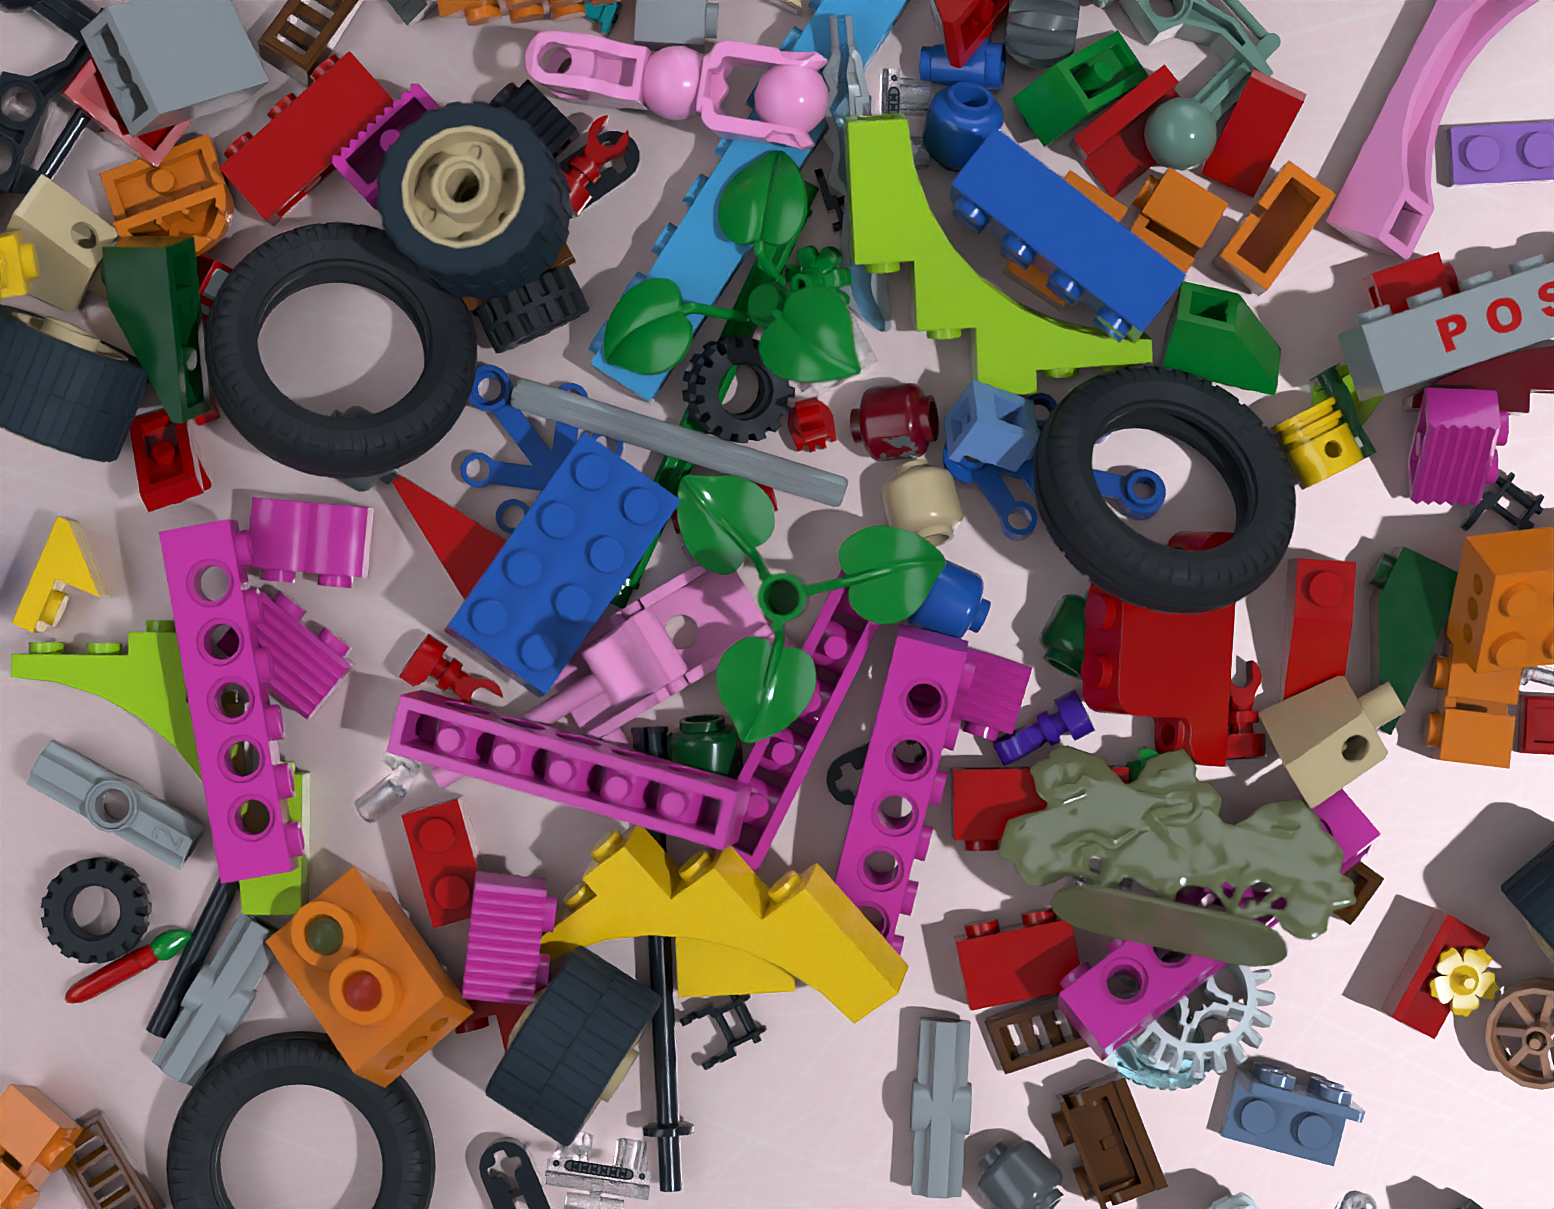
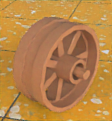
M1539 976L1520 980L1504 991L1487 1019L1485 1042L1491 1061L1503 1076L1522 1087L1538 1090L1554 1088V1068L1550 1053V1047L1554 1048V1014H1552L1554 1007V979ZM1529 994L1545 995L1546 999L1542 1011L1534 1014L1522 996ZM1509 1002H1511L1527 1025L1499 1023L1500 1015ZM1500 1035L1522 1037L1523 1045L1511 1056L1502 1045ZM1528 1053L1539 1055L1542 1071L1529 1069L1520 1062Z

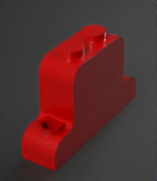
M1179 531L1170 538L1167 546L1190 551L1207 550L1229 541L1234 533ZM1091 582L1088 590V601L1085 606V651L1081 667L1082 694L1086 705L1092 711L1098 713L1152 717L1155 725L1154 744L1159 755L1165 752L1184 749L1195 765L1226 767L1235 603L1214 611L1198 614L1162 613L1148 610L1145 606L1141 608L1116 598V594L1110 595Z

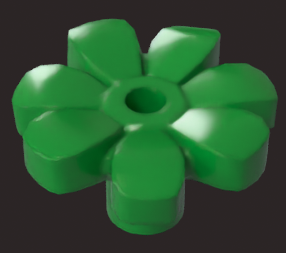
M813 245L799 249L797 251L799 264H789L785 270V279L790 283L791 292L795 293L806 287L821 286L837 293L848 306L850 296L840 288L850 286L853 280L851 270L848 267L836 268L843 258L842 253L833 246L824 247L820 253Z

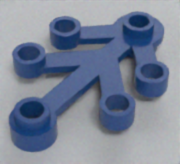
M495 365L477 367L473 388L468 399L469 402L481 411L493 412L533 466L494 461L486 454L473 453L462 462L461 475L463 480L475 488H484L490 484L542 491L577 442L579 428L556 421L551 452L521 410L511 406L513 383L509 375ZM486 379H496L501 385L500 395L494 400H485L480 394V386ZM566 383L558 388L564 391L576 390L581 396L589 398L584 388L575 383ZM594 433L591 437L598 440L603 436ZM615 440L617 443L615 454L621 457L624 451V444L622 441ZM482 459L488 463L490 472L485 480L476 482L470 478L468 468L473 461ZM509 499L502 502L496 511L498 526L509 534H512L515 528H510L504 523V511L508 507L516 505L523 510L525 516L530 509L524 502L517 499Z
M1036 393L1027 398L1033 400L1034 405L1046 407L1050 414L1057 406L1055 399L1045 393ZM1036 419L1037 427L1040 429V431H1042L1047 419ZM1111 433L1099 439L1095 444H1101L1108 440ZM946 441L942 453L943 465L951 473L954 480L965 485L978 486L999 516L1000 528L1006 537L1015 541L1028 538L1033 533L1037 523L1036 511L1026 502L1015 501L1000 475L1021 479L1032 496L1036 498L1033 487L1034 456L1030 460H1025L1019 469L1014 472L980 461L969 462L964 457L960 462L950 460L948 458ZM1093 469L1094 478L1102 496L1116 499L1120 510L1126 516L1135 520H1145L1153 517L1161 508L1165 500L1166 488L1163 480L1155 472L1147 469H1137L1129 472L1126 476ZM1137 483L1148 484L1153 491V496L1148 499L1139 498L1134 493L1133 485ZM1013 513H1021L1028 519L1029 526L1024 529H1016L1010 525L1008 516Z

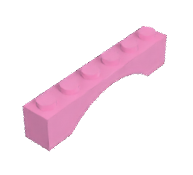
M1539 0L1436 1L1420 35L1413 44L1412 51L1394 87L1388 93L1386 102L1368 138L1361 147L1360 154L1343 188L1335 198L1334 205L1326 219L1328 224L1357 245L1405 261L1409 260L1434 211L1431 189L1432 153L1438 127L1451 94L1468 66L1490 39L1517 15Z

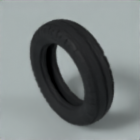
M326 222L325 224L305 225L283 232L267 240L246 255L227 276L213 301L206 325L204 349L207 373L216 400L230 423L251 445L284 466L310 475L339 479L369 477L395 470L416 460L433 448L451 430L468 402L477 368V339L471 314L462 297L452 295L446 289L438 288L429 282L395 247L396 244L387 236L383 229L348 222ZM347 283L376 291L399 306L414 324L421 339L424 352V369L421 376L409 393L400 401L375 414L355 418H338L307 410L290 400L276 387L261 361L258 336L265 320L275 307L292 294L319 284Z
M1139 365L1112 369L1094 376L1074 388L1059 402L1045 422L1036 445L1033 462V487L1037 507L1043 523L1047 526L1046 529L1058 549L1065 553V558L1083 576H1089V581L1110 595L1114 593L1117 595L1116 598L1141 608L1145 606L1148 610L1169 614H1198L1214 611L1245 598L1259 588L1278 567L1290 544L1296 517V492L1290 467L1284 453L1280 452L1281 447L1267 426H1262L1263 421L1244 403L1241 405L1237 397L1218 385L1214 387L1212 382L1189 372L1183 374L1182 370L1161 366ZM1136 428L1165 433L1196 449L1218 470L1232 494L1236 508V526L1233 537L1224 544L1211 549L1190 551L1159 544L1133 530L1110 508L1097 486L1092 466L1095 443L1112 432Z
M311 1031L277 1033L255 1039L232 1050L214 1063L198 1079L184 1099L175 1118L168 1143L166 1162L168 1191L173 1209H235L225 1190L221 1172V1153L228 1128L236 1114L251 1099L268 1090L288 1085H309L334 1092L353 1104L367 1119L376 1135L382 1156V1181L377 1200L372 1209L429 1208L435 1182V1148L431 1128L418 1097L402 1075L384 1088L354 1074L327 1033Z

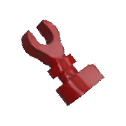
M608 115L597 118L591 124L587 145L582 150L581 155L574 154L566 164L569 168L568 172L562 171L568 180L571 190L569 197L573 205L572 215L576 217L592 198L591 194L585 189L586 185H595L601 177L598 170L605 163L623 155L628 147V130L620 137L618 143L613 146H604L598 141L599 133L602 132L609 121Z
M817 396L794 402L795 406L791 409L788 416V430L798 452L803 451L804 446H808L810 453L816 452L815 446L817 445L821 447V450L827 448L825 442L827 439L831 443L837 441L833 414L826 404L819 401Z
M429 633L425 636L399 675L401 679L413 687L425 682L428 676L437 681L435 684L436 688L442 692L450 689L460 697L461 701L473 704L471 696L478 688H488L494 694L503 698L500 686L493 679L472 676L461 669L464 664L456 658H453L450 662L442 657L448 646Z
M1254 660L1246 662L1247 680L1242 688L1234 685L1231 680L1228 720L1230 735L1227 737L1226 760L1267 757L1265 734L1254 733L1253 724L1259 723L1258 711H1252V707L1254 705V696L1261 684L1262 677L1260 668Z

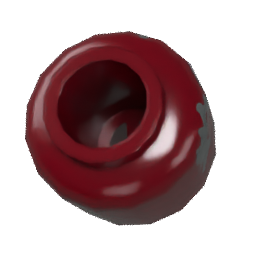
M915 383L870 387L863 393L860 408L852 409L850 413V429L853 441L855 443H863L867 454L875 461L881 462L921 457L928 450L930 442H936L939 436V417L934 397L932 395L925 396L923 390Z

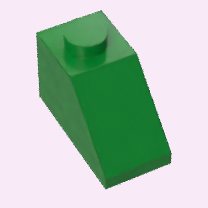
M1116 31L1058 62L1015 95L1012 100L1023 115L1026 125L1036 134L1045 147L1075 130L1123 98L1148 78L1149 75L1120 32Z

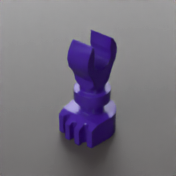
M1075 689L1054 699L1059 711L1051 715L1044 711L1036 715L1037 722L1013 730L1012 734L1006 733L997 738L996 741H993V746L1003 766L1020 760L1042 747L1046 742H1049L1051 746L1061 742L1060 735L1066 732H1070L1072 738L1076 741L1096 731Z

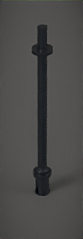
M668 726L631 728L633 751L668 760ZM645 828L667 853L666 833ZM648 935L650 989L661 996L662 1002L652 1018L657 1122L643 1126L642 1130L643 1136L657 1137L660 1191L677 1192L683 1190L680 1136L693 1134L694 1124L679 1120L671 937Z

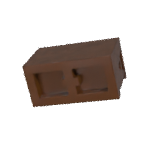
M1120 1070L1055 1095L1061 1110L1052 1113L1051 1116L1063 1146L1065 1147L1073 1143L1076 1146L1082 1165L1072 1169L1085 1201L1096 1197L1100 1208L1108 1209L1106 1206L1107 1202L1111 1201L1112 1206L1168 1187L1126 1078Z

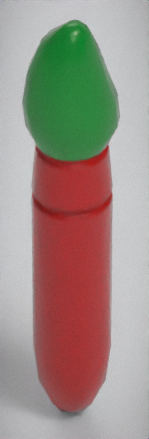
M174 929L161 933L154 938L151 944L126 954L72 984L66 991L64 1000L71 1004L83 1003L143 972L144 969L147 970L158 963L159 960L171 959L188 943L191 932L183 929Z

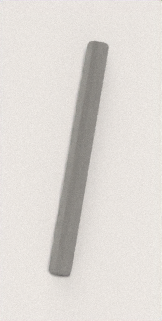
M526 378L517 380L511 395V406L515 409L725 474L745 478L752 482L832 507H838L843 503L848 487V480L843 476Z

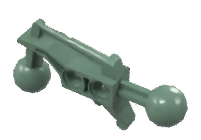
M1115 0L1091 1L1096 7L1103 8ZM1117 0L1148 46L1171 37H1176L1209 46L1226 62L1192 98L1177 97L1166 99L1154 107L1146 119L1144 138L1146 147L1154 161L1174 170L1183 171L1196 168L1207 161L1214 151L1218 135L1216 123L1237 102L1252 70L1255 69L1268 76L1273 74L1266 60L1280 46V37L1275 33H1268L1239 0L1222 1L1260 40L1256 46L1237 19L1203 0H1170L1175 8V16L1170 18L1156 15L1150 7L1149 0Z

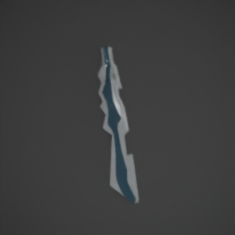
M852 14L829 16L831 55L828 58L829 62L822 70L829 88V104L824 115L829 128L823 135V138L834 153L827 182L845 196L840 252L843 258L839 268L848 267L851 270L853 280L850 286L840 289L850 296L848 306L879 331L887 332L891 328L888 274L866 273L865 264L855 265L850 257L843 116L864 115L863 104H870L861 54L856 50L854 41Z

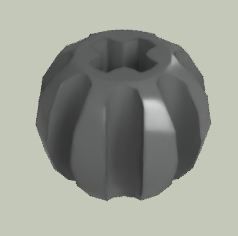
M1009 0L1004 36V46L1008 55L1019 64L1034 69L1051 68L1058 62L1071 56L1074 53L1080 13L1078 0Z

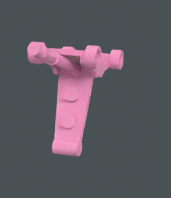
M686 545L681 548L693 567L595 625L554 682L558 693L518 718L549 726L571 713L584 734L583 736L629 749L632 746L620 726L717 669L725 651L737 641L746 637L756 636L764 638L773 644L774 633L736 571L727 575L710 572L693 559ZM677 615L691 617L699 629L696 642L686 649H677L665 631L667 622ZM785 630L783 648H796ZM439 767L431 769L433 778L442 789L466 776Z

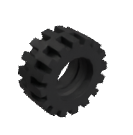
M569 266L539 276L540 279L529 284L524 283V287L518 290L514 288L515 291L507 293L505 297L503 295L496 296L490 302L476 309L481 325L496 354L514 349L540 336L542 337L579 318L580 315L590 310Z
M729 335L720 337V341H709L702 347L705 351L701 354L695 353L689 361L693 364L691 372L685 371L682 380L688 382V389L683 390L682 395L683 401L688 402L690 405L687 412L691 419L696 420L699 423L698 426L705 432L720 439L736 443H748V440L758 442L767 438L766 432H776L782 426L778 421L782 415L788 417L792 407L787 405L788 398H795V387L789 386V380L775 375L765 366L759 352V340ZM743 364L750 367L757 375L759 389L756 400L749 409L733 414L722 407L719 401L718 388L721 378L728 369Z
M105 857L81 860L60 871L59 875L52 879L47 886L48 892L42 898L41 908H44V917L41 918L42 927H47L50 934L47 938L52 946L56 944L61 949L60 953L67 958H76L78 962L85 964L109 962L132 950L141 941L140 939L143 934L147 932L150 922H148L149 914L152 913V903H149L147 894L150 892L147 885H143L138 877L140 875L134 869L124 866V862L116 859H105ZM89 886H101L110 890L116 896L120 905V917L117 925L106 934L94 935L84 931L77 924L74 917L73 905L76 897L83 889Z

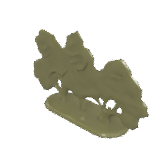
M1071 746L1057 747L1049 752L1048 758L1038 761L1030 770L1034 777L1036 791L1048 803L1047 808L1008 820L998 853L1003 859L1013 861L1016 873L1024 879L1028 886H1045L1065 876H1081L1087 884L1070 885L1060 889L1051 900L1053 911L1062 920L1077 928L1096 934L1235 965L1250 967L1271 966L1282 962L1288 955L1287 942L1276 930L1251 919L1271 914L1278 920L1281 928L1296 939L1313 940L1327 932L1328 921L1334 910L1356 904V898L1353 894L1355 884L1341 873L1344 851L1338 846L1335 838L1322 829L1320 818L1313 809H1310L1304 799L1294 798L1266 803L1251 812L1248 818L1236 825L1225 823L1218 816L1222 805L1220 795L1209 782L1198 780L1196 777L1197 767L1184 749L1165 752L1147 759L1138 779L1125 784L1109 768L1104 757L1096 756ZM1093 856L1101 859L1100 875L1089 868V860ZM1123 878H1133L1147 890L1154 891L1159 899L1114 888ZM1224 882L1229 883L1236 889L1231 899L1227 898L1223 893L1222 885ZM1257 882H1266L1271 886L1270 893L1258 905H1256V901L1247 900L1246 907L1244 908L1239 905L1244 891ZM1192 885L1210 889L1222 901L1226 908L1225 912L1222 913L1175 902L1176 893L1183 887ZM1279 897L1286 899V907L1283 910L1271 909L1273 901Z

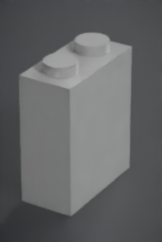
M131 0L107 7L80 31L132 138L241 105L270 82L264 71L262 60L254 50L232 0Z

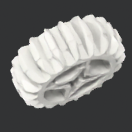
M1153 947L1157 958L1165 963L1173 958L1186 955L1177 951ZM1228 963L1225 967L1230 970L1238 981L1243 996V1004L1233 1001V995L1221 991L1215 984L1212 976L1202 984V989H1204L1203 999L1210 1002L1211 1006L1207 1008L1202 1003L1200 1010L1195 1011L1191 1024L1186 1022L1190 1009L1187 1008L1189 1002L1188 998L1185 997L1172 1007L1178 1017L1175 1037L1167 1033L1155 1020L1134 1036L1130 1044L1134 1049H1137L1151 1041L1155 1046L1150 1051L1147 1061L1152 1065L1160 1061L1164 1052L1173 1056L1168 1071L1172 1075L1179 1073L1183 1060H1190L1192 1077L1201 1078L1204 1072V1060L1210 1059L1214 1072L1217 1075H1222L1227 1070L1226 1060L1223 1055L1225 1053L1238 1065H1242L1246 1062L1248 1056L1240 1042L1242 1041L1248 1046L1258 1049L1264 1041L1260 1033L1253 1029L1251 1025L1269 1028L1273 1021V1016L1257 1009V1007L1272 1005L1276 1000L1274 992L1257 990V986L1270 981L1272 977L1270 969H1259L1252 972L1249 968L1250 966ZM1119 976V981L1135 988V990L1119 992L1116 998L1130 999L1136 996L1140 991L1137 982L1129 976ZM1225 1018H1229L1239 1022L1229 1034L1216 1041L1192 1043L1197 1026L1205 1020L1215 1019L1224 1022Z

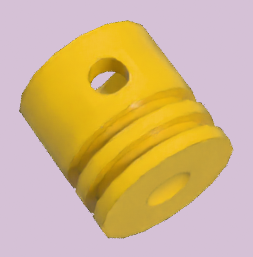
M1333 396L1270 427L1273 434L1279 432L1282 437L1277 440L1279 446L1286 445L1288 449L1284 456L1301 490L1332 477L1365 459L1347 422L1340 424L1338 418L1342 417L1343 414L1340 409L1333 410L1331 405L1336 403Z

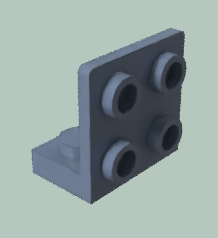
M1254 1062L1252 1071L1236 1067L1219 1131L1220 1136L1334 1167L1346 1120L1363 1123L1366 1111L1352 1100L1354 1094L1344 1090L1345 1086L1313 1076L1310 1077L1308 1085L1297 1083L1295 1077L1287 1075V1070L1266 1063Z

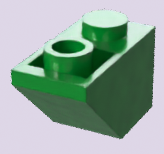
M1183 281L1165 332L1161 367L1182 370L1183 374L1189 372L1212 382L1274 396L1278 386L1281 348L1240 294Z

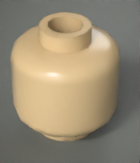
M925 459L912 460L896 467L894 470L896 476L885 483L881 491V500L888 526L911 531L922 536L935 547L952 540L955 536L953 530L960 526L964 513L951 473L945 468L929 467L928 461Z

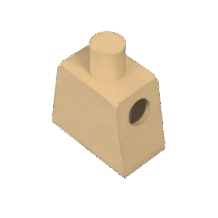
M41 174L13 213L5 231L22 230L24 244L33 242L35 245L40 277L31 279L32 289L28 294L66 312L75 311L88 290L108 301L106 286L102 282L100 272L103 259L102 247L116 241L118 237L116 229L52 180Z
M1336 676L1258 712V715L1287 771L1310 809H1312L1386 758L1389 752L1375 729L1406 713V710L1389 681L1357 698L1345 676Z

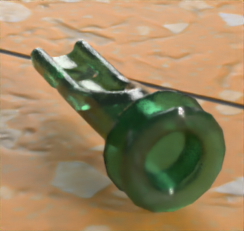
M1338 362L1312 377L1309 382L1316 379L1321 387L1314 393L1323 391L1327 399L1332 396L1334 397L1336 403L1331 405L1334 411L1340 409L1343 416L1339 420L1342 424L1347 422L1354 438L1357 436L1363 443L1360 450L1364 458H1367L1377 451L1358 421L1351 392L1342 379L1348 373L1342 376L1339 374L1336 366L1341 364V362Z

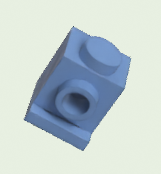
M972 379L944 417L948 458L950 460L960 462L964 455H967L982 463L993 464L1016 472L1025 460H1030L1035 455L1041 431L1037 427L1033 400Z

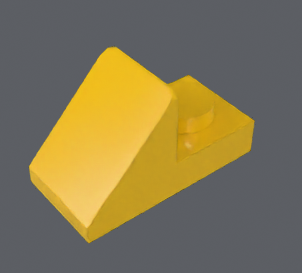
M57 516L11 624L32 633L45 632L48 624L56 626L64 613L69 598L68 594L62 592L66 583L94 596L109 598L108 589L79 521L70 517Z

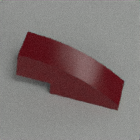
M1554 346L1512 352L1478 362L1435 380L1425 387L1497 390L1499 410L1507 411L1508 416L1527 414L1530 411V393L1554 394ZM1424 387L1403 399L1402 411H1420Z

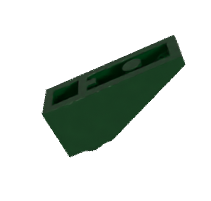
M130 236L103 246L100 272L102 282L107 290L108 306L172 423H184L210 411L211 404L205 362V343L194 237Z
M1405 546L1394 547L1391 555L1383 552L1376 561L1368 579V584L1375 586L1369 598L1371 691L1389 681L1404 708L1450 614L1458 574L1457 571ZM1400 716L1375 730L1383 734L1392 735Z

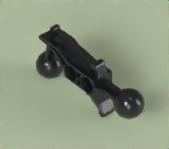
M0 0L1 11L5 13H23L32 10L77 41L64 61L32 76L4 71L0 75V145L9 147L12 153L11 166L6 172L0 174V199L3 192L15 198L16 196L25 197L41 174L53 180L91 120L77 108L39 169L35 170L29 167L54 109L65 100L60 95V92L91 54L80 31L104 10L103 7L97 13L79 0ZM18 93L32 94L36 101L35 111L32 116L25 121L17 122L10 120L7 113L10 99Z

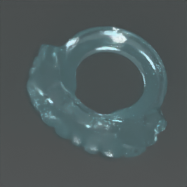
M1170 1008L1159 1017H1168L1178 1021L1177 1014L1173 1008ZM1188 1013L1186 1020L1187 1024H1191L1193 1018L1190 1013ZM1200 1025L1196 1028L1192 1043H1205ZM1131 1040L1120 1047L1115 1053L1117 1055L1115 1060L1119 1072H1122L1126 1079L1132 1080L1136 1085H1145L1149 1089L1157 1087L1160 1090L1168 1088L1170 1091H1175L1178 1087L1189 1089L1193 1084H1200L1206 1078L1204 1072H1210L1211 1070L1209 1066L1211 1064L1210 1059L1204 1060L1202 1077L1193 1078L1191 1074V1061L1183 1060L1179 1073L1172 1075L1168 1072L1169 1070H1162L1152 1066L1147 1061L1148 1055L1144 1047L1134 1049L1130 1044Z

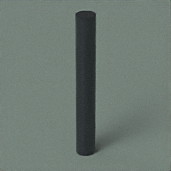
M219 876L193 929L190 940L186 944L146 1027V1030L151 1034L166 1039L182 1008V1000L198 975L240 888L239 881L221 884Z

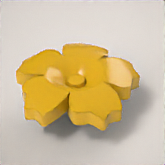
M1448 947L1446 950L1441 951L1438 955V960L1434 964L1435 970L1441 974L1433 976L1428 980L1429 995L1436 997L1443 1004L1450 1001V1009L1454 1015L1468 1017L1472 1010L1479 1008V1000L1476 996L1493 1000L1495 999V993L1500 989L1495 982V974L1485 970L1491 963L1492 957L1487 955L1483 948H1464L1461 956L1453 947Z

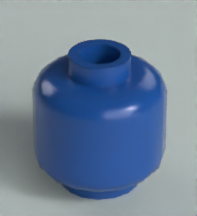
M960 82L942 89L934 95L929 104L922 131L924 149L943 168L953 172H961L994 128L997 127L1001 131L1004 122L1001 106L989 90L975 83Z
M946 560L945 568L937 578L923 605L907 618L908 624L912 627L960 639L964 637L968 630L978 633L986 620L991 606V601L983 598L984 580L982 576Z

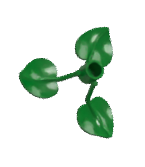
M782 150L772 151L741 170L725 187L719 202V224L725 236L737 245L745 246L754 243L755 256L769 278L768 283L756 287L749 295L748 310L742 312L696 302L682 305V293L677 283L667 278L645 280L629 289L621 297L609 317L603 345L604 358L607 364L623 368L638 375L647 376L658 375L671 370L684 359L692 344L693 327L686 316L699 314L741 322L748 327L757 325L765 330L759 340L761 359L772 373L785 380L800 383H827L853 377L861 373V366L855 348L853 322L849 308L844 300L834 291L821 286L806 287L792 293L785 288V277L778 273L767 254L766 243L777 247L789 245L802 230L806 219L807 194L804 180L798 165L787 153Z
M686 475L682 477L679 484L677 498L681 502L677 506L678 523L683 541L693 559L710 572L727 575L737 571L748 556L758 572L759 579L762 581L757 594L759 608L766 617L773 620V644L764 638L756 636L741 639L725 651L717 669V688L720 699L735 725L739 738L744 743H753L766 739L788 727L803 713L814 695L817 672L812 657L809 653L799 648H783L786 621L797 619L803 615L810 604L811 596L849 587V602L858 615L876 624L897 623L914 614L923 605L946 565L944 555L922 536L892 526H871L853 533L841 544L838 557L840 565L847 576L807 585L800 576L793 573L773 575L762 555L755 548L766 543L772 536L775 528L774 506L770 497L760 486L748 479L736 476Z

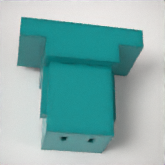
M620 1L612 3V5L593 6L590 3L585 5L586 14L584 17L599 23L602 26L600 31L604 35L609 36L619 18L623 5Z

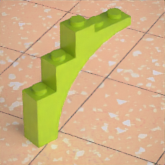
M903 113L843 116L850 257L855 265L865 264L866 273L896 272L900 270V262H909L912 324L917 331H926L928 339L937 340L961 337V329L970 328L973 380L1022 396V394L1037 393L1036 370H1044V376L1048 378H1069L1078 376L1080 367L1102 366V372H1106L1116 368L1137 366V364L1153 363L1152 339L1145 332H1143L1136 343L1126 336L1118 343L1100 329L1055 319L1017 302L980 276L950 244L929 209L914 166L908 120Z
M145 620V632H128V654H122V643H87V654H64V642H29L28 653L11 654L12 678L57 682L101 696L141 718L178 750L202 780L174 620ZM223 690L221 702L225 711L236 717L244 714L249 706V702H238V691ZM241 741L232 751V763L239 772L250 775L255 772L253 771V744ZM295 761L280 762L281 764L289 762L292 769L295 797L287 798L291 822L300 821L303 829L306 848L305 856L297 857L299 867L293 871L239 880L242 915H295L300 907L309 903L310 772H295ZM249 800L242 809L243 823L251 831H265L270 822V812L266 805L258 800Z

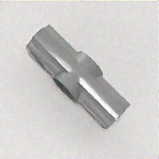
M51 740L40 754L26 783L88 818L90 823L97 829L113 832L178 870L183 868L188 858L192 855L206 827L205 824L144 791L142 786L135 780L126 777L121 778L56 740ZM111 789L121 790L129 800V812L123 820L112 819L104 809L105 795Z
M242 913L235 920L211 963L208 961L203 966L188 989L181 1003V1006L184 1008L152 1060V1063L157 1065L162 1072L179 1082L193 1087L198 1079L208 1070L226 1036H231L235 1032L258 994L255 988L275 957L265 941L278 931L276 926L261 917L242 915Z
M920 1017L917 1047L918 1072L917 1080L913 1079L910 1110V1132H914L912 1195L948 1199L961 1197L965 1161L964 1138L965 1135H969L972 1104L971 1082H967L970 1020L949 1017Z

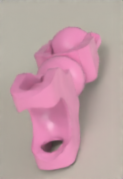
M547 30L536 34L528 44L525 52V66L528 74L563 101L601 108L651 109L657 116L669 120L687 119L698 113L702 117V122L718 137L723 139L765 144L777 143L798 150H806L815 146L808 132L821 122L829 104L828 88L823 77L818 73L829 61L817 52H786L774 47L723 40L714 45L710 55L705 54L704 57L696 50L685 46H669L653 53L644 46L620 43L588 34ZM555 46H561L552 53L546 70H544L542 58L545 52ZM571 64L569 70L563 74L565 68ZM735 66L769 69L761 77L755 90V109L761 121L724 116L721 102L729 92V86L725 78H728L732 68Z

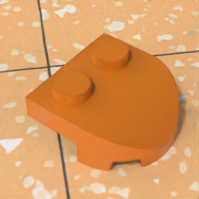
M209 134L173 146L157 168L138 159L99 173L116 221L113 225L121 239L130 236L194 237L197 257L210 250L224 237L233 220L234 201L227 178L219 169L222 164L213 139Z

